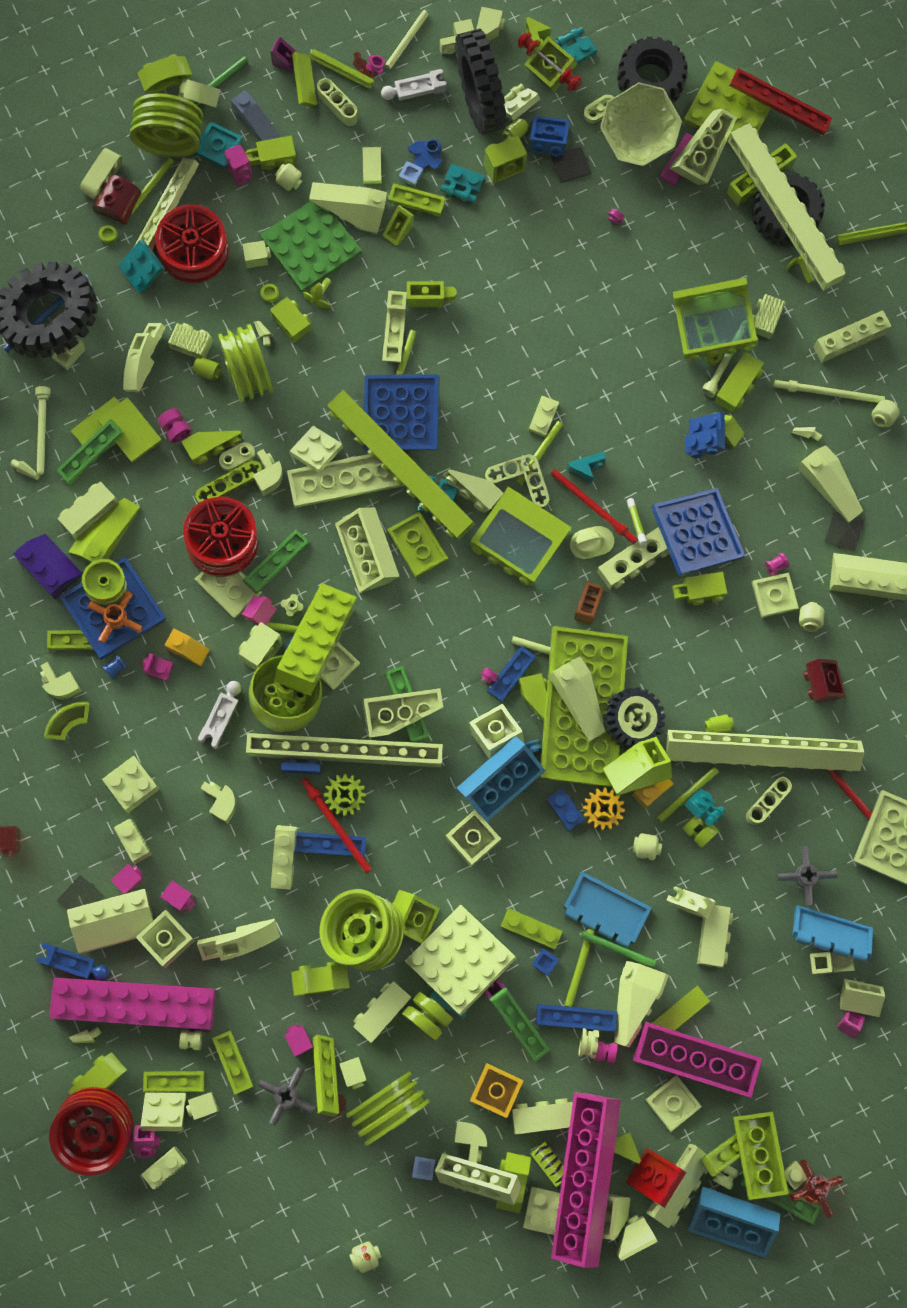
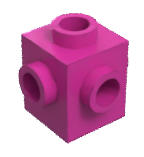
M135 1125L134 1137H131L130 1140L131 1149L135 1150V1158L156 1157V1148H160V1135L156 1136V1131H141V1125Z

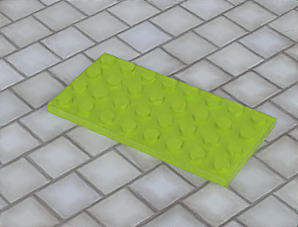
M557 626L552 627L548 675L564 664L581 656L591 672L603 723L607 722V719L603 718V714L607 713L604 710L605 706L609 705L607 702L613 698V695L624 690L628 636ZM548 677L541 765L546 771L540 775L539 779L612 787L603 768L619 757L620 746L617 745L618 741H612L611 737L613 735H608L607 732L588 741Z

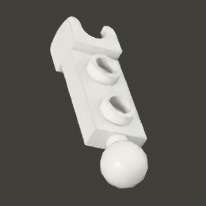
M439 69L430 71L429 74L395 81V88L385 86L381 91V95L385 100H391L395 95H398L400 101L431 93L445 92L447 90L446 81H440L443 79V70Z
M231 681L227 684V695L220 693L198 737L200 743H204L208 737H212V747L214 749L218 748L225 729L239 702L234 698L242 689L239 682Z

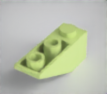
M450 469L443 474L447 483L459 489L460 494L464 498L470 499L478 511L487 512L503 495V492L490 480Z

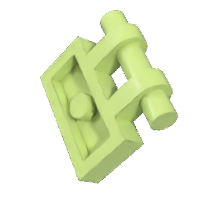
M523 84L517 87L514 86L510 89V93L504 97L506 117L514 121L540 100L538 93L528 88L525 90Z

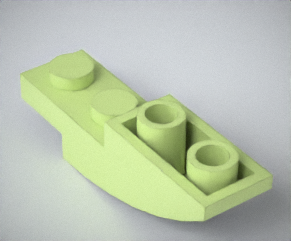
M148 323L143 333H136L125 364L123 385L125 392H139L154 364L150 357L166 328L162 323Z
M275 919L237 927L236 932L198 940L197 946L203 961L218 957L223 961L259 949L280 938V933Z

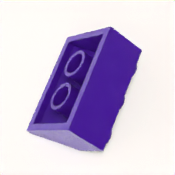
M46 534L27 541L13 553L16 559L54 599L58 598L83 575Z

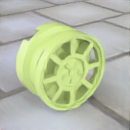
M585 1028L582 1029L579 1045L580 1057L586 1055L595 1059V1053H597L598 1030L587 1032Z

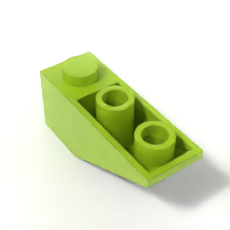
M240 430L197 432L181 442L195 466L205 463L213 455H220L229 446L234 447L238 445L243 436Z
M542 673L519 678L518 683L523 701L544 723L547 679L543 678Z

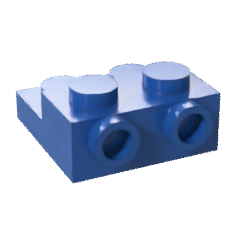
M534 116L529 151H533L535 154H541L542 152L551 153L555 157L565 155L570 120Z
M718 412L689 420V435L685 436L686 454L692 458H701L702 455L717 454L718 451L725 450L724 413Z

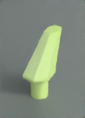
M255 321V327L259 338L263 339L264 347L271 346L270 338L273 334L262 322Z
M815 427L795 428L791 432L808 439L812 437L817 441L822 437L820 433L815 431Z
M15 459L11 461V466L16 468L17 472L36 480L39 479L40 476L24 461H17Z
M96 1027L90 1032L85 1030L69 1038L73 1043H94V1038L102 1032L99 1027Z

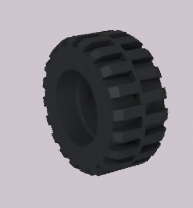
M652 36L647 37L646 40H643V38L638 39L636 44L631 43L628 46V49L623 52L620 59L617 75L619 90L624 92L640 82L664 88L673 103V101L680 97V93L683 92L687 78L688 64L685 61L684 53H680V48L677 45L673 46L672 42L668 39L667 41L662 40L661 37L653 39ZM654 64L663 68L668 74V78L659 83H650L643 80L636 70L643 65Z
M784 172L788 184L795 189L797 198L800 203L802 202L805 205L809 217L814 219L818 229L825 211V201L822 198L821 190H817L818 185L815 182L811 183L809 181L810 178L806 176L803 178L800 177L799 173L790 175V172ZM758 190L752 207L753 224L757 225L756 230L758 233H763L762 237L764 239H771V243L775 245L781 243V246L787 247L788 244L794 246Z

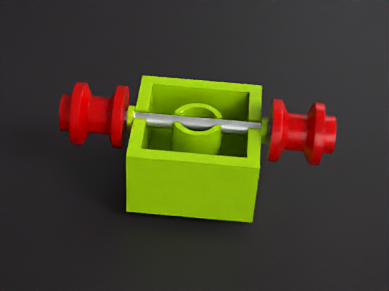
M530 32L523 33L518 38V47L520 49H527L526 54L531 56L524 65L548 88L555 92L561 84L566 83L569 92L579 89L582 84V78L579 75L576 77L572 75L573 69L578 64L555 41L547 36L540 45L541 42L539 40L533 41L531 39L532 34Z

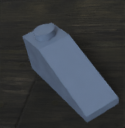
M246 90L231 100L233 112L259 141L281 137Z

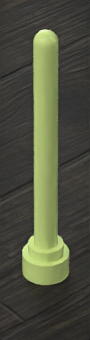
M747 321L742 322L732 342L742 339L748 328ZM725 353L711 381L704 384L701 390L704 395L711 398L715 397L718 391L717 384L733 354Z
M45 386L35 388V396L39 400L38 475L44 474L46 401L51 393V389Z

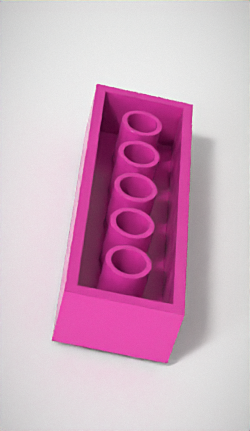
M643 1022L633 1061L751 1098L762 1058L655 1024Z

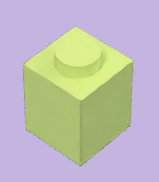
M265 241L243 244L247 268L269 265L268 258H271L269 247H265Z
M359 1057L340 1063L347 1087L352 1086V1089L364 1086L363 1082L367 1081Z
M213 1092L188 1100L189 1105H186L189 1116H193L194 1120L219 1112Z

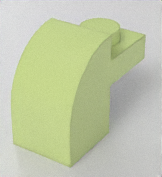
M471 19L455 22L454 36L440 39L441 55L456 52L455 38L457 34L474 30Z
M182 79L178 96L216 107L220 89L188 79Z
M264 449L257 452V455L264 469L254 474L253 478L262 495L265 496L280 486L283 479V471L280 461L275 463L271 454H266Z
M48 662L40 665L43 670L40 674L46 683L42 687L53 698L69 699L82 692L71 672L57 678Z
M204 782L201 790L216 799L209 811L210 814L228 824L237 806L235 795L227 785L220 791L221 787L217 784Z
M832 952L810 954L812 974L855 971L854 959L851 958V954H849V957H845Z
M457 1121L454 1142L470 1144L468 1161L480 1163L482 1150H478L479 1146L487 1147V1139L484 1132L474 1124Z

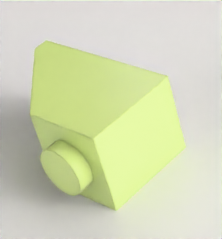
M481 7L476 29H482L488 41H491L498 37L500 29L503 30L505 19L502 18L503 11Z

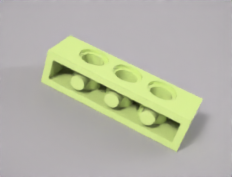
M882 310L817 339L813 348L821 363L886 335L891 328V324Z
M659 527L645 536L647 540L646 545L641 546L638 540L634 545L632 544L598 567L597 573L609 590L614 587L618 589L625 584L624 580L629 577L633 579L641 573L640 570L642 568H649L656 563L655 560L660 556L664 558L670 554ZM653 546L656 549V552H649L647 550V547ZM637 556L641 562L634 563L631 557ZM621 566L626 572L618 573L616 567Z
M442 1153L435 1169L439 1183L511 1205L515 1204L521 1189L517 1175Z

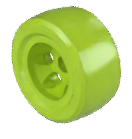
M281 655L266 660L257 668L249 686V702L254 716L262 725L278 732H292L306 727L317 715L322 702V684L319 679L310 696L275 682L276 669L283 657ZM271 688H274V689H275V692H273V693H270V692H268V691H269ZM301 693L303 697L299 698L296 694ZM278 700L280 704L274 705L273 701ZM294 703L295 706L290 708L287 704Z

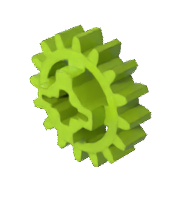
M344 774L342 779L339 775H336L337 780L330 779L331 786L325 787L329 791L324 793V797L329 798L325 803L326 805L331 804L330 811L336 809V815L343 812L344 817H346L347 812H350L353 816V810H361L359 804L365 805V801L362 798L366 797V793L361 792L365 790V786H359L361 780L359 779L355 782L354 775L350 779L347 778L346 774ZM341 783H350L348 786L340 785ZM333 790L337 792V797L334 801L332 799ZM340 790L344 793L349 792L348 795L350 800L345 797L341 799L342 794ZM356 790L358 791L357 801L353 798V794L356 792ZM342 804H349L351 807L342 808L339 806H341Z

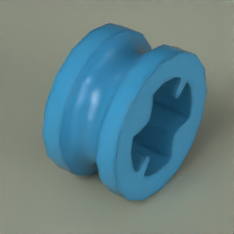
M541 739L525 743L531 753L542 750L540 745Z

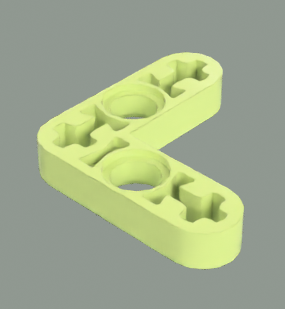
M524 455L491 466L486 470L485 477L492 483H498L524 474L533 503L539 507L548 505L550 501L549 493L539 462L534 455ZM527 458L535 461L532 467L533 470L538 469V472L527 475V471L530 472L529 466L524 464L527 462ZM511 463L517 466V471L514 474H509L506 469ZM503 466V472L506 477L503 478V474L497 475L496 480L489 477L492 473L491 470L494 469L495 472L501 471L500 467ZM537 475L540 477L541 482L538 486L531 485L530 479L532 476ZM543 486L544 490H540L541 495L546 496L543 504L536 501L538 493H533V489H539Z

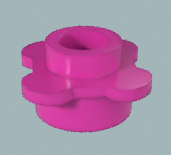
M379 55L369 56V63L366 65V69L379 75L382 74V68L385 66L383 58Z

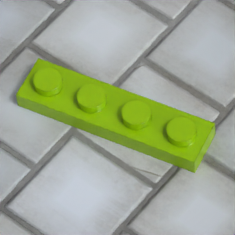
M316 1035L313 1037L318 1114L335 1117L339 1114L334 1039Z

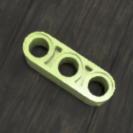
M327 78L321 79L317 84L319 99L343 124L354 126L358 121V112L355 104L331 80Z
M107 148L103 149L81 182L79 191L97 200L109 177L115 175L120 168L123 157Z
M785 777L778 778L746 813V820L749 824L759 825L769 816L792 788L790 780ZM778 783H783L785 785V792H781L778 790ZM765 797H770L773 800L772 806L765 804ZM752 811L759 812L760 820L753 819Z

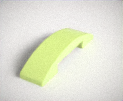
M388 291L382 362L401 363L407 292Z

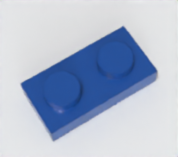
M288 759L286 762H281L282 773L321 775V764H317V761L314 760L298 763V760Z
M563 788L546 799L567 831H570L584 821V818Z

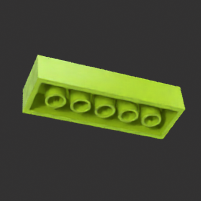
M320 584L276 669L275 682L311 696L354 611L356 596L326 584Z

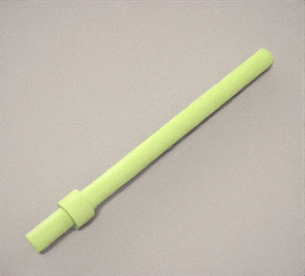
M774 380L773 387L788 389L790 392L802 391L874 403L885 400V396L800 384L789 380V382Z

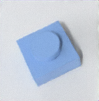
M407 161L399 174V180L415 187L423 173V168Z
M415 1156L412 1177L432 1180L435 1159Z

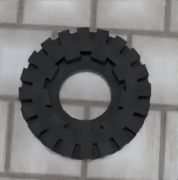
M480 28L457 34L455 38L456 60L459 65V77L462 79L461 86L463 92L465 91V101L467 106H469L471 119H473L477 131L481 134L504 129L506 125V109L504 106V95L501 92L503 88L501 79L498 78L499 71L497 64L494 63L495 57L492 49L490 50L488 38H486L484 31Z
M57 261L48 262L46 268L43 263L33 265L34 273L32 274L28 268H25L19 272L23 278L22 280L13 276L7 282L11 289L3 287L0 291V334L11 349L13 348L20 355L25 353L27 357L36 358L39 353L41 358L51 357V349L54 350L56 355L66 352L63 344L67 343L72 349L79 343L75 336L78 335L85 338L89 333L86 326H93L96 320L93 314L98 312L97 298L87 279L76 267L72 269L70 264L63 262L59 266ZM54 294L63 298L65 301V311L63 315L60 314L52 320L53 324L49 326L45 324L32 325L28 321V309L39 297Z

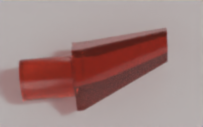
M355 52L353 54L355 59L353 65L364 75L373 78L372 72L366 69V60L362 59L360 52Z

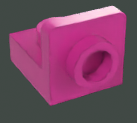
M151 653L148 658L144 659L142 664L146 675L168 682L174 666L173 662L155 657Z

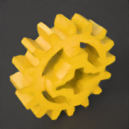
M606 788L603 789V792L596 789L595 795L591 792L589 793L591 799L585 798L584 800L588 805L582 807L583 810L587 811L583 817H589L587 824L593 822L594 829L600 826L601 831H603L605 826H607L611 830L612 824L618 826L617 819H623L620 813H624L625 809L620 806L624 804V801H618L620 795L614 796V790L607 793ZM600 797H607L609 800H602ZM592 803L595 806V812L593 814L591 813ZM614 805H616V815L612 812ZM601 806H607L608 809L606 810V812L604 811L601 813L599 811L601 809ZM604 818L607 820V822L598 821V819Z

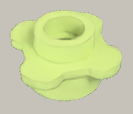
M292 594L287 600L281 601V606L285 608L288 616H293L298 611L303 610V604L298 601L296 594Z

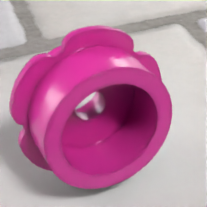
M614 208L607 213L609 215L608 219L616 225L618 222L622 223L625 217Z
M485 667L484 671L480 672L483 674L481 678L490 684L493 681L496 682L498 674Z

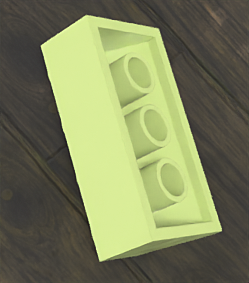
M375 507L358 508L335 523L359 593L386 585L400 577Z
M834 553L830 590L905 601L907 599V563Z
M145 889L67 910L78 954L137 939L136 936L154 921L150 898Z
M693 1144L687 1146L676 1166L687 1172L665 1208L653 1201L646 1214L667 1228L675 1226L680 1217L677 1214L681 1208L685 1209L689 1204V1195L692 1190L696 1191L700 1186V1177L703 1173H708L706 1166L701 1160L707 1155L704 1151Z

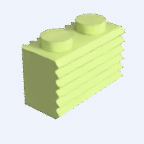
M767 294L764 295L763 300H758L755 308L758 312L757 315H753L757 335L771 339L785 301Z
M186 323L176 324L168 342L171 349L194 358H206L213 343L212 337L207 331L194 330L192 326Z
M128 819L114 827L133 863L137 864L151 856L150 849L132 819Z
M173 1147L141 1175L152 1189H157L168 1178L175 1175L181 1167H184L188 1161L177 1147Z

